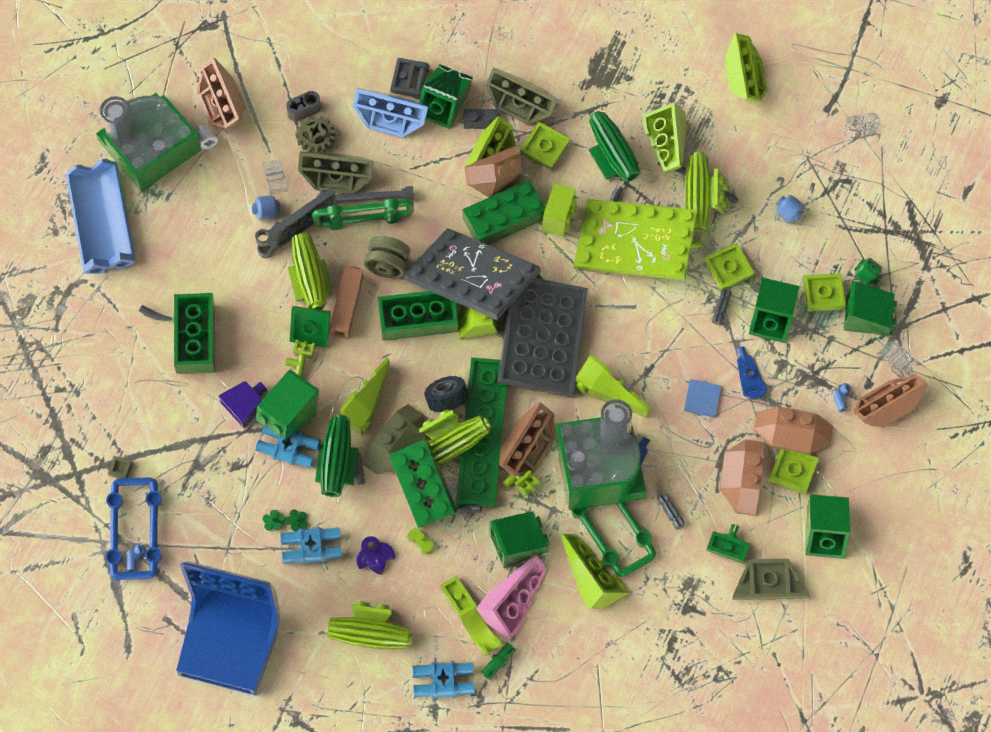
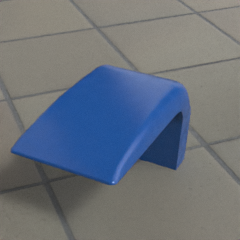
M190 561L181 563L180 567L191 595V610L176 670L178 676L256 696L276 641L280 622V607L274 586L265 580Z

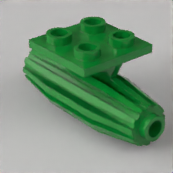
M594 112L589 123L598 145L589 149L591 156L606 180L619 175L624 182L633 181L640 176L641 171L632 149L620 129L605 112Z
M335 415L334 418H331L324 444L319 446L315 482L321 483V494L327 497H340L344 485L354 486L358 448L351 447L350 421L344 415Z

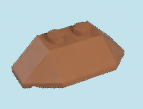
M212 58L200 67L201 75L197 95L209 124L229 129L242 119L246 107L233 77L216 58Z
M520 145L513 146L465 166L467 185L473 187L486 197H491L517 185L522 173Z
M913 374L910 377L892 379L859 398L853 414L863 423L885 428L916 409L928 384L917 374Z
M538 402L518 420L500 449V466L514 477L524 475L529 470L531 473H535L554 443V413L544 404Z
M778 406L757 412L754 431L770 447L810 455L831 444L833 426L816 413Z
M745 439L724 452L720 491L733 507L735 513L756 515L765 454L764 442Z

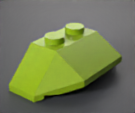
M735 33L725 57L730 91L744 99L760 102L767 93L762 59L755 46L751 43L750 36Z
M500 116L496 117L479 136L465 166L515 146L513 126Z

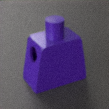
M243 381L218 397L221 405L244 429L256 416L257 406L262 401L260 396L267 391V388L262 382H259L252 388L246 381Z

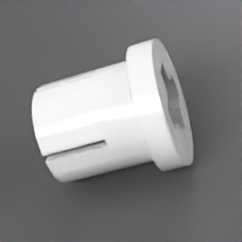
M204 124L196 129L202 149H210L218 143L216 135H213L209 125Z

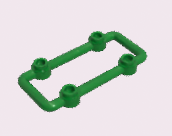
M387 199L383 202L351 206L334 205L313 211L312 219L316 227L329 226L331 230H340L343 224L386 220L388 224H394L398 222L399 218L409 217L414 213V202L410 199ZM406 207V210H398V208ZM382 209L386 210L381 213H372L347 217L341 216L342 214ZM322 216H328V217H329L328 219H321V220H320V217H322Z
M624 502L616 503V505L635 532L636 544L641 548H645L648 552V555L624 569H621L617 563L618 554L614 550L608 549L586 515L587 508L571 510L573 517L582 521L603 554L602 561L605 566L611 567L616 575L625 577L655 559L656 551L651 544V534L641 529Z

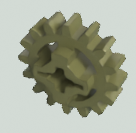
M313 115V119L307 116L306 122L300 121V126L296 127L298 146L302 145L303 151L308 149V152H319V150L326 152L325 148L331 149V143H335L336 131L334 130V125L330 124L329 119L324 121L323 116H320L319 119H316V115Z

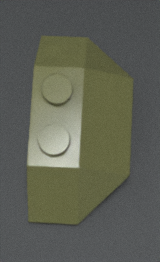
M496 68L492 69L485 84L496 109H500L501 112L528 125L551 117L559 100L548 91L518 76Z
M300 152L298 171L315 190L323 191L332 188L335 193L352 194L372 180L374 160L328 152Z
M409 404L396 411L372 441L362 460V465L377 475L383 472L394 471L389 454L427 440V435L419 431L425 422L424 415Z

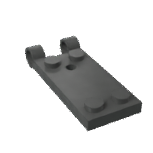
M332 188L321 191L315 199L281 222L274 223L271 229L258 230L255 238L258 244L259 256L265 259L271 257L275 251L290 242L292 237L314 225L312 219L313 211L336 205V196ZM261 235L268 236V239L265 241H260L258 238ZM262 247L270 248V251L267 253H263L260 250Z

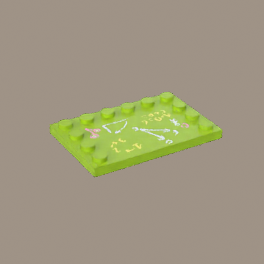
M587 199L573 265L574 269L685 281L698 211L695 209Z

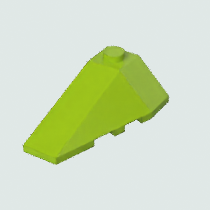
M672 103L644 114V132L657 154L656 156L663 171L667 173L682 167L687 131L686 112L677 104Z
M462 305L458 320L460 339L498 333L496 319Z
M591 354L576 376L575 385L577 389L582 393L586 392L591 397L612 405L622 406L630 412L647 418L650 407L633 391L628 392L624 382L620 378L618 380L609 373L611 369Z
M388 358L374 370L371 380H365L360 391L357 392L355 390L340 409L341 415L346 416V419L350 421V429L360 436L364 431L367 432L372 425L371 421L390 369V359Z
M562 534L561 539L579 593L590 609H604L629 594L620 578L615 573L611 575L604 568L605 564L603 561L594 558L591 555L593 553L592 550L576 534Z

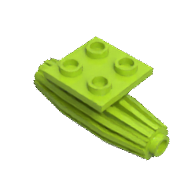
M693 152V155L689 156L685 175V209H695L698 211L695 231L707 230L711 207L719 210L721 214H726V208L729 205L728 197H726V190L729 188L728 179L724 177V174L718 168L714 169V175L711 177L708 157L703 152Z
M300 233L292 237L294 266L288 267L296 302L305 300L308 308L322 310L327 304L326 295L333 294L325 259L320 260L311 236L306 233Z
M447 409L439 414L440 417L434 421L430 419L422 424L423 427L419 431L431 438L429 441L438 464L441 465L473 447L490 433L489 428L492 426L487 417L483 418L481 415L459 423V419L463 417L462 414Z
M356 601V604H351L354 617H330L327 637L350 645L378 649H407V645L412 644L413 633H409V628L387 622L393 612L392 609H389V605L376 604V607H370L369 602Z

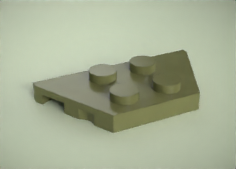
M749 559L732 596V600L808 599L809 592L805 590L800 577L793 570L789 559Z

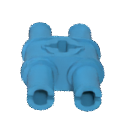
M265 425L263 426L262 434L278 438V442L274 445L258 440L255 448L257 452L270 455L273 460L278 459L289 463V465L298 464L312 468L314 457L299 453L298 449L304 446L318 451L321 444L320 439L307 436L303 431H296L284 440L280 436L275 435ZM291 441V445L285 449V445H288Z
M318 526L313 529L300 528L297 532L280 533L281 545L295 543L301 545L298 551L282 552L283 564L301 562V564L305 565V563H323L328 559L342 558L341 546L329 548L321 546L323 541L340 539L339 527L322 529V527ZM310 540H312L314 544L312 552L309 549Z
M452 660L451 662H432L431 665L413 666V678L431 677L433 679L432 684L413 685L414 697L432 696V698L436 699L438 697L455 698L457 697L456 695L475 694L474 682L456 683L454 681L455 675H473V662L455 663ZM442 674H444L446 679L445 686H443L441 681Z

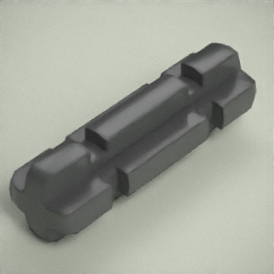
M726 289L721 291L712 319L713 324H722L732 294L731 291Z
M666 493L661 494L657 499L660 505H663V510L670 521H673L672 524L675 529H680L685 524L682 517H679L680 514L672 501L670 502L669 496Z

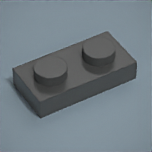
M464 109V129H486L496 117L500 116V109Z

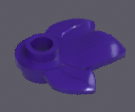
M369 536L361 543V551L356 556V563L359 569L369 566L373 572L380 575L384 571L386 560L395 559V552L389 544L380 543L376 537ZM369 542L374 543L375 547L373 550L368 548Z

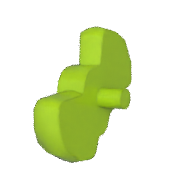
M419 528L409 531L408 541L415 542L416 546L420 547L422 554L432 551L434 542L429 540Z

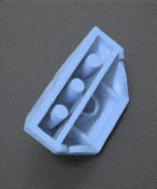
M359 88L356 90L353 108L357 111L368 129L399 137H405L423 126L428 111V106L414 100Z

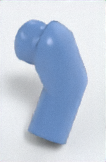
M847 383L839 385L833 394L839 412L848 409L845 398L851 391V386Z
M143 544L134 545L126 553L127 572L137 571L136 561L145 552Z

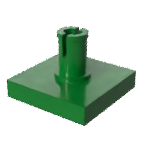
M293 306L291 309L290 342L295 343L297 339L299 342L304 343V341H307L308 344L313 342L315 346L327 347L331 311Z

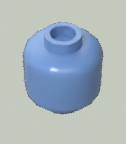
M271 195L257 197L255 203L251 206L252 214L256 215L257 219L261 221L273 220L277 217V214H280L279 200H276Z
M788 195L786 198L782 196L776 203L778 206L776 213L788 223L791 221L795 222L804 212L802 210L803 204L793 195Z

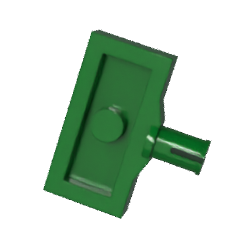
M731 524L729 534L713 531L706 551L744 564L750 544L736 537L739 526L736 525L733 532L735 524Z

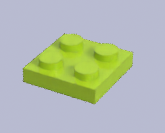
M538 122L520 151L522 155L552 170L570 143V138Z
M738 243L704 257V262L720 291L755 276Z
M841 273L803 275L807 312L845 310L846 303Z
M781 449L769 481L805 495L819 458L809 454Z

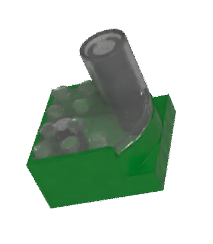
M154 93L151 96H140L128 101L119 96H112L101 104L100 114L104 128L96 133L97 139L141 192L201 151L197 132L165 95L160 97L157 93Z
M614 399L603 405L601 417L556 424V448L569 510L646 499L647 491L640 463L641 454L638 441L634 435L632 409L625 401Z

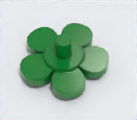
M295 509L291 510L290 516H287L285 519V523L291 525V530L298 531L299 527L304 529L308 524L305 520L307 517L306 513L300 512L298 515V511Z
M272 510L270 516L268 514L264 515L262 518L265 523L264 528L268 531L273 528L275 531L280 530L282 527L280 523L285 521L284 515H279L277 510Z

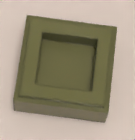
M113 456L108 476L128 478L133 461Z

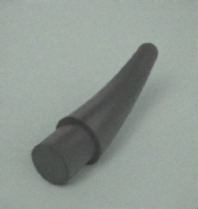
M617 185L609 201L617 202L624 188Z
M143 304L139 309V312L143 313L146 317L162 321L172 320L171 317L159 314Z
M358 453L355 478H357L358 485L365 484V474L362 467L361 454Z
M481 505L456 507L458 513L474 514L482 512Z

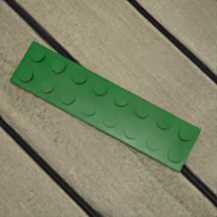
M471 357L468 382L469 398L466 401L464 421L481 415L483 418L487 417L492 427L489 428L490 433L473 447L461 453L456 505H481L482 507L495 508L507 385L497 383L501 360Z

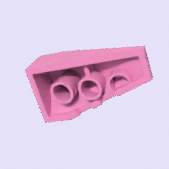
M538 555L530 558L488 593L476 608L488 625L508 639H511L523 625L525 611L527 608H530L534 591L538 590L547 570Z

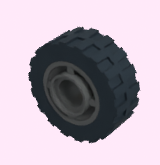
M448 376L435 380L424 391L429 409L439 413L447 409L455 410L462 406L469 398V392L464 379L457 376Z

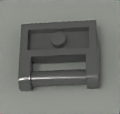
M397 58L390 93L420 99L426 73L429 71L430 65L425 62ZM414 69H418L419 75L416 88H410Z

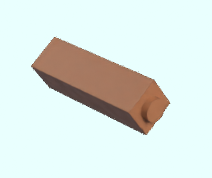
M344 267L329 327L330 336L349 339L364 278L363 270H360L358 267Z

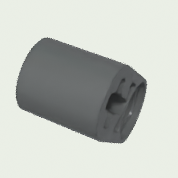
M308 91L290 99L286 104L288 118L292 121H300L307 116L318 113L321 108L319 94L315 91Z

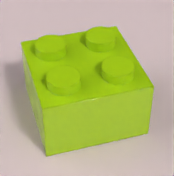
M554 183L543 215V232L564 237L566 231L569 232L572 224V215H575L578 196H575V188Z

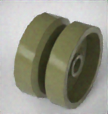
M373 237L368 247L369 252L364 260L366 269L381 277L401 278L406 269L405 262L409 259V246L392 237Z

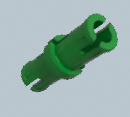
M506 642L496 655L493 654L492 660L481 670V674L488 680H491L496 672L506 665L505 662L516 649Z

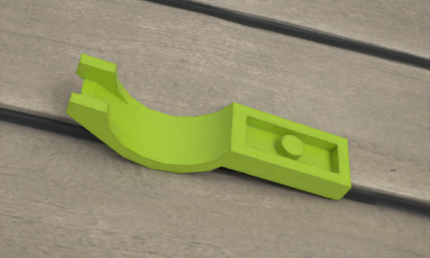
M455 576L441 584L440 589L461 619L470 638L485 657L493 649L503 647L498 637L493 635L476 609L477 605L459 578Z

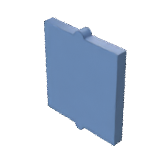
M690 379L684 411L695 413L698 416L705 415L715 418L721 385Z

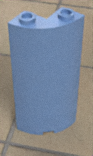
M101 159L92 168L83 165L73 166L66 173L83 272L85 274L107 273V269L116 268V270H120L136 262L117 162Z

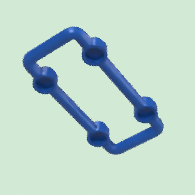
M151 477L116 479L112 482L111 493L106 498L107 505L111 508L110 550L105 555L106 561L110 565V575L115 580L151 579L157 574V566L162 559L161 551L158 549V507L162 504V497L158 492V483ZM150 485V492L146 495V502L150 507V548L145 553L146 560L150 563V570L118 572V565L122 561L121 552L118 550V509L123 504V499L119 494V486Z

